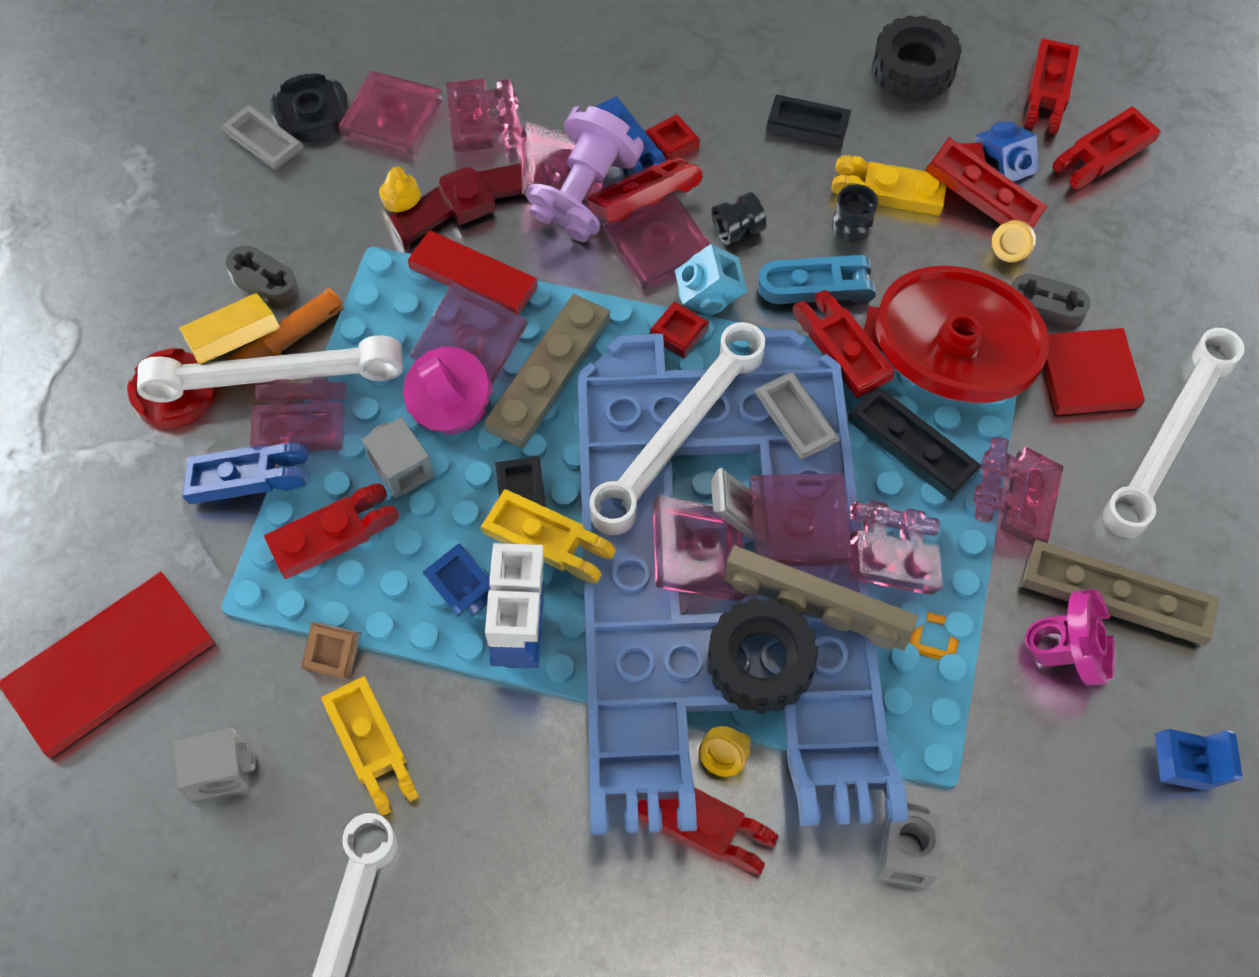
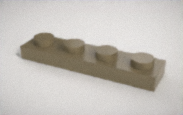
M573 293L484 421L486 431L524 449L609 323L610 310Z
M1035 540L1031 547L1021 587L1068 602L1073 591L1098 589L1105 600L1109 615L1204 646L1212 639L1220 599L1207 593L1039 540Z
M735 545L727 560L724 582L730 583L738 592L748 596H756L758 594L768 599L777 600V603L782 605L788 604L794 608L796 613L805 612L820 618L828 627L838 631L851 630L864 635L873 644L881 648H897L905 651L919 617L911 612Z

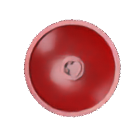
M929 266L902 275L887 288L876 315L877 339L890 363L903 376L919 387L956 401L992 403L1019 395L1028 389L1038 378L1049 353L1050 342L1047 327L1034 305L1023 294L1006 282L987 273L966 267Z

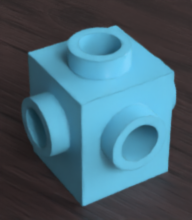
M713 244L693 255L690 260L675 270L679 287L678 295L682 304L707 316H713L723 311L727 305L748 292L739 257Z

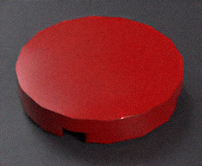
M181 348L157 351L145 358L168 357L177 360L182 365L198 363L192 353L184 352ZM138 365L135 368L136 373L132 381L129 378L127 385L129 402L142 421L154 427L169 429L189 425L202 417L214 403L217 387L183 390V395L177 400L170 402L150 401L140 396L137 392Z

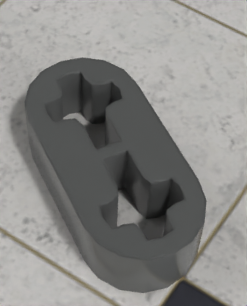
M241 246L232 250L226 257L225 264L232 282L250 294L257 292L268 305L283 307L292 303L298 296L299 288L293 271L259 249L252 246ZM253 264L256 272L248 267ZM269 281L279 286H275L273 289H271Z
M1033 274L1020 275L1015 278L1011 285L1023 295L1024 291L1032 293V300H1028L1038 310L1044 323L1062 328H1075L1082 324L1090 308L1088 294L1073 285ZM1065 303L1072 304L1073 311L1066 310Z

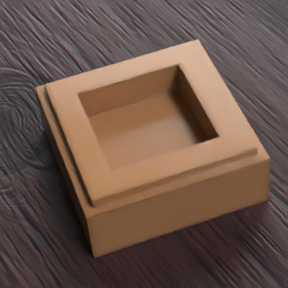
M311 622L301 669L337 678L350 679L361 632L320 622Z

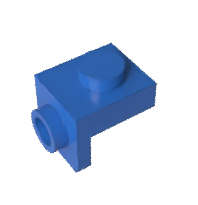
M1005 121L996 123L991 126L990 130L976 135V143L982 142L984 153L999 160L1000 173L1014 182L1038 172L1036 134L1016 126L1013 122Z
M460 543L422 572L457 617L465 611L473 617L487 606L490 577L486 576Z
M1166 729L1155 733L1161 782L1206 791L1242 779L1243 774L1235 732L1224 730L1207 737L1173 729Z

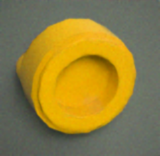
M397 166L389 171L386 181L379 189V196L385 209L391 212H403L417 204L421 198V191L416 179L406 175L404 169Z
M1011 220L1001 224L995 230L992 237V248L995 254L1006 262H1018L1025 259L1033 251L1036 244V236L1033 229L1021 220Z
M713 727L705 734L698 748L702 765L717 776L730 777L737 775L742 771L750 755L751 738L748 734L739 732L731 727Z

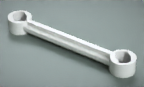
M739 322L727 327L721 336L719 357L618 481L602 483L594 489L590 497V517L597 530L607 535H619L625 533L634 525L637 500L735 377L738 374L750 373L761 365L764 355L765 337L757 326L746 322ZM740 340L750 342L749 347L752 348L754 353L748 356L736 355L730 351L729 344ZM609 498L621 499L627 514L617 519L603 517L600 515L602 508L600 503Z
M1225 328L1210 329L1204 333L1192 354L1195 368L1127 487H1122L1115 491L1103 510L1104 524L1114 535L1126 539L1136 538L1145 532L1154 519L1156 504L1153 498L1217 381L1220 377L1229 375L1244 354L1243 341L1233 331ZM1214 345L1220 347L1219 351L1224 354L1226 360L1213 357L1207 351L1206 346ZM1121 502L1131 504V509L1138 515L1139 523L1123 519L1117 513L1115 504Z
M379 335L362 340L358 348L205 362L203 364L182 365L172 358L150 357L144 359L138 365L137 392L140 396L150 401L170 402L180 398L183 395V390L357 373H360L369 380L387 381L398 377L403 372L402 345L393 337Z
M361 814L352 819L344 830L342 842L344 850L349 856V861L312 977H345L377 869L386 866L396 853V834L389 822L378 814ZM368 826H377L384 829L388 834L387 842L382 841L380 847L374 852L363 853L362 858L355 854L353 847L354 839L362 829Z

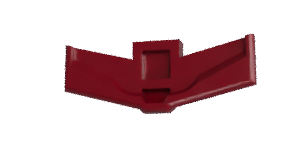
M536 157L528 158L524 163L476 171L471 167H463L439 178V186L422 196L411 209L388 216V222L401 246L406 251L410 249L409 244L453 215L458 225H462L496 211L494 199L525 193L528 186L532 184L549 186V179Z

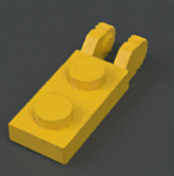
M850 155L841 156L836 161L835 171L840 175H837L832 180L831 187L834 191L833 193L838 195L842 188L848 185L861 184L871 188L876 193L878 206L936 216L941 215L946 185L926 171L870 161L867 163L862 157H851Z
M505 489L481 525L483 534L504 544L543 545L544 563L561 571L566 569L573 576L593 584H597L602 573L592 563L573 555L579 544L588 552L608 560L612 559L616 552V548L612 543L586 530L583 524Z
M365 675L320 697L362 785H366L380 816L390 813L391 809L389 807V799L385 791L381 790L376 778L393 769L398 778V785L403 796L408 798L409 802L419 798L404 766L407 763Z

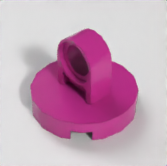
M443 346L426 352L413 363L405 377L403 396L408 412L419 425L433 432L455 435L470 430L483 419L486 414L484 409L489 402V395L492 396L493 387L489 372L474 354L459 347Z
M1098 589L1073 591L1069 598L1068 615L1046 617L1031 624L1025 634L1026 646L1035 660L1044 666L1075 664L1081 680L1087 686L1109 684L1107 680L1113 679L1115 674L1116 653L1114 635L1107 636L1102 619L1110 618L1107 605ZM1046 635H1061L1060 642L1052 649L1041 650L1038 648L1040 640Z

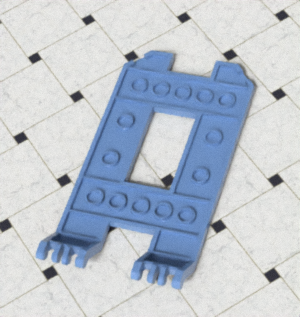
M793 329L761 330L765 337V348L761 365L750 373L738 374L673 456L759 453L769 559L870 597L841 366L827 354L822 357L806 345L807 339ZM663 334L620 335L607 347V352L594 364L590 362L578 373L582 524L586 530L597 534L599 537H603L616 548L612 559L609 560L598 557L583 548V560L595 565L602 573L597 584L584 580L591 835H607V832H609V810H606V801L627 802V809L624 810L625 831H628V834L639 833L637 800H647L649 833H656L662 830V811L659 808L658 799L677 798L679 807H677L678 829L680 831H697L695 790L689 755L687 713L741 710L733 702H727L723 698L721 691L715 689L712 683V674L708 672V647L714 625H718L719 617L723 613L681 615L671 459L637 500L636 520L628 531L619 535L604 534L595 528L590 517V497L594 489L602 483L618 481L708 370L665 371ZM749 347V354L751 355L754 351ZM791 371L796 375L840 438L839 442L803 460H800L754 393V389ZM609 498L600 503L602 506L600 515L609 519L623 517L627 514V510L622 505L623 500L618 498ZM805 612L797 613L799 615L802 614L808 620L807 625L810 629L814 630L816 635L815 646H818L817 664L806 693L803 692L800 695L799 701L793 705L785 706L783 710L788 767L798 800L801 826H817L820 823V805L816 797V793L832 792L834 798L833 816L834 821L838 825L850 823L848 791H852L855 798L858 823H870L873 820V806L869 798V790H883L886 797L885 814L890 823L907 822L908 807L905 784L888 745L876 645L864 635L851 630L838 631L828 627L820 618ZM755 634L746 638L741 643L738 649V660L741 667L748 674L758 678H768L778 674L786 664V651L781 642L773 636Z

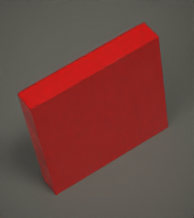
M1124 328L1049 334V353L1043 368L1056 415L1141 408L1145 398Z

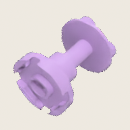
M575 106L564 123L566 134L576 144L567 160V165L571 171L560 190L542 184H532L528 186L525 193L528 201L532 204L529 213L535 219L545 224H550L552 221L565 228V232L573 239L586 242L590 235H596L600 230L599 220L581 203L592 183H602L611 166L623 169L634 167L644 150V145L639 136L637 139L632 140L627 135L630 127L615 115L593 106H588L584 113L580 111L579 106Z

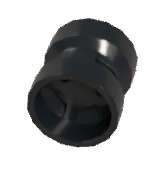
M852 184L842 188L838 193L836 211L832 223L833 230L838 237L846 241L855 242L867 238L871 233L878 205L877 195L871 188L861 184Z
M752 192L739 196L736 203L729 204L724 202L712 208L711 215L715 230L725 245L739 241L746 232L754 235L766 229L767 223L764 209L757 196Z

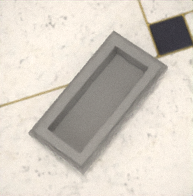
M250 104L220 127L222 131L276 171L296 156L303 148V144Z
M793 371L754 389V393L800 460L840 441L834 429Z
M723 468L718 469L711 479L713 512L750 540L767 544L764 501Z

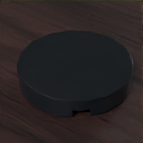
M317 73L298 75L280 85L281 91L277 93L276 97L273 94L271 98L273 121L299 141L322 140L334 135L344 126L349 116L347 93L341 83L333 79L334 82L327 80L325 75Z

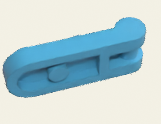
M864 255L775 260L765 264L759 271L757 285L759 294L766 301L775 304L798 303L800 301L816 302V293L825 289L836 300H852L859 304L870 302L876 296L874 282L869 280L868 277L872 272L870 259ZM842 276H848L852 280H843Z

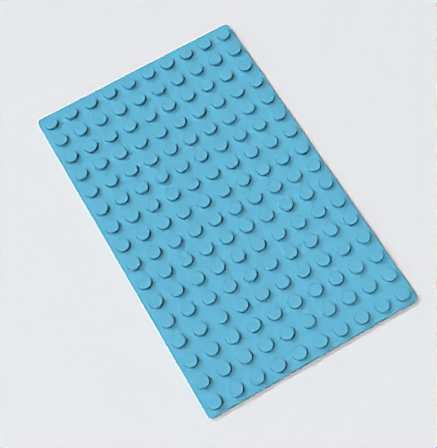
M370 247L364 253L344 302V310L340 312L325 351L358 348L362 340L371 336L383 335L393 337L402 345L403 372L398 377L387 381L369 380L360 373L315 377L287 443H301V445L308 447L309 455L307 462L293 466L306 471V484L298 489L294 488L293 490L284 491L273 488V491L267 492L222 602V611L230 618L305 636L309 635L311 622H320L361 632L358 644L359 649L588 703L583 579L581 580L573 576L566 569L561 571L543 562L542 582L545 584L540 665L539 668L524 669L491 666L490 650L485 635L487 606L473 617L467 611L457 617L422 572L460 543L486 576L490 577L493 543L504 544L483 534L481 530V525L499 498L495 462L540 457L546 508L582 524L578 373L590 362L594 364L607 352V347L618 336L650 334V329L668 307L537 280V289L518 317H515L410 269L408 258L411 254ZM573 293L610 310L609 323L524 449L486 431L484 421ZM697 314L709 321V330L685 359L664 347L665 371L709 369L720 355L721 336L724 330L730 325L739 322ZM757 326L760 330H774ZM803 336L807 339L806 345L823 357L824 355L812 339L808 336ZM740 340L729 344L732 353L740 356L750 355L749 343L747 341ZM443 346L459 347L474 354L489 372L493 387L492 396L489 395V402L484 409L486 414L483 419L470 430L455 435H444L442 432H433L423 428L408 412L403 396L405 377L413 363L426 352ZM892 365L895 371L893 380L880 386V388L982 465L980 472L950 501L848 421L849 413L869 393L856 398L842 380L869 595L871 598L918 615L915 628L923 625L919 644L947 651L950 636L959 640L956 654H946L940 660L920 655L917 648L909 644V642L905 651L897 648L885 649L876 645L888 745L902 779L944 789H952L958 783L1017 395L992 403L956 401L919 387L903 376ZM402 417L428 454L434 478L395 500L370 463L362 438L369 435L378 425L391 423ZM759 453L671 457L681 615L728 613L732 610V606L740 602L741 604L747 603L749 599L759 598V600L768 601V598L758 594L756 596L742 594L735 590L730 583L724 582L727 560L734 545L769 558L767 544L750 540L713 512L711 489L712 477L718 469L723 468L763 500ZM278 465V467H277V468H281V467L287 468V467L281 466V465ZM373 483H382L388 493L385 500L359 513L358 516L362 521L369 512L378 510L385 505H391L396 508L399 514V519H397L394 525L389 526V528L386 527L384 530L370 536L368 541L288 579L283 578L263 535L347 496L350 499L357 490ZM579 544L573 555L583 559V547ZM927 612L947 617L945 624L940 625L926 621ZM736 710L687 713L689 728L708 732L713 727H731L739 732L748 734L752 743L787 751L783 710L778 712L774 710L766 711V714H756V711L747 710V712Z

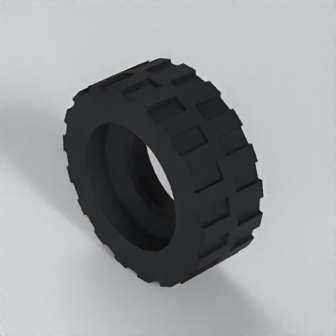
M913 15L902 19L897 18L891 24L884 26L883 32H880L878 35L872 63L874 65L873 73L877 76L878 83L883 85L886 91L891 94L895 93L898 97L904 99L912 98V100L934 98L935 95L944 93L946 88L950 87L953 83L962 51L961 45H959V38L948 25L945 26L941 21L930 19L928 16L920 15V17H913ZM903 49H920L934 56L935 63L927 67L912 66L901 61L898 58V52Z
M759 598L749 599L747 603L741 604L740 602L732 606V610L728 613L724 612L719 617L718 625H714L710 636L707 666L709 674H712V683L715 689L721 691L723 698L727 702H733L738 705L739 709L746 712L747 709L756 711V714H766V711L773 710L775 712L782 711L785 706L795 704L799 701L800 695L803 692L806 693L817 664L818 646H815L816 635L814 630L810 629L807 625L808 620L802 614H797L790 605H782L773 599H768V601H762ZM755 634H767L779 640L786 651V664L778 674L768 678H758L748 674L741 667L738 660V649L746 638Z

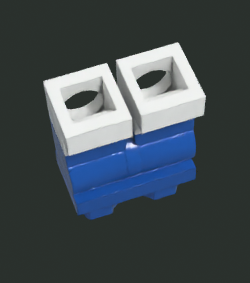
M493 543L489 582L490 590L488 593L485 626L491 666L524 669L539 668L545 584L542 582L543 545Z

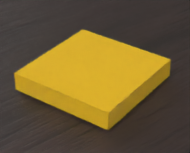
M256 292L181 326L179 329L198 364H203L271 333L280 326L273 312Z

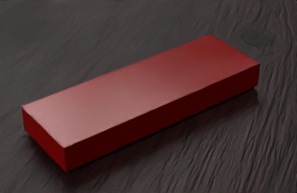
M950 137L947 138L925 169L927 173L1000 224L1011 220H1021L1033 229L1048 207Z
M431 230L427 232L408 258L410 269L515 317H518L538 287L536 277Z

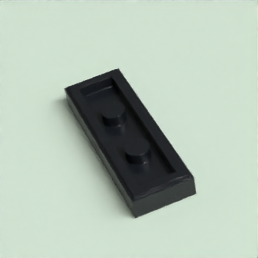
M878 385L849 413L848 421L950 501L980 472L982 467L980 463Z

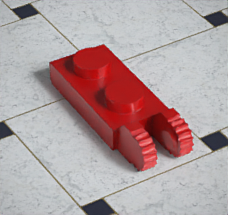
M1041 38L1026 102L1029 106L1024 128L1033 129L1038 120L1039 106L1053 109L1048 121V133L1057 135L1063 112H1065L1069 102L1080 46Z
M1131 106L1076 140L1074 146L1057 157L1052 164V169L1061 174L1071 169L1080 159L1083 160L1086 165L1077 170L1069 180V185L1075 190H1079L1083 186L1088 185L1097 175H1103L1155 142L1161 130L1135 107Z
M673 157V160L669 159L661 164L653 165L589 195L587 201L592 213L607 222H618L628 218L632 211L645 205H655L662 202L666 195L676 190L686 193L692 190L693 187L696 188L702 182L703 172L698 165L689 163L683 158Z
M825 289L815 295L816 304L825 317L823 320H820L807 302L800 301L794 304L793 312L796 320L800 323L802 329L809 333V337L822 354H827L840 364L842 380L856 398L871 392L877 385L880 387L893 380L895 371L892 365L847 308L843 309L829 291Z
M373 483L357 490L350 499L347 496L263 535L283 578L288 579L368 541L370 536L384 530L386 527L389 528V526L394 525L397 519H399V514L396 508L391 505H385L378 510L369 512L362 521L358 516L359 513L385 500L388 493L382 483Z
M695 787L697 831H680L677 827L678 798L658 799L659 808L662 811V831L720 862L724 859L745 871L761 875L765 862L756 854L739 846L731 845L736 833L739 832L763 846L773 848L779 838L775 831L752 818L744 817L745 813ZM639 800L637 803L638 818L648 823L647 800Z

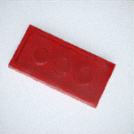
M160 571L0 680V689L42 752L51 759L215 644V642L163 572Z

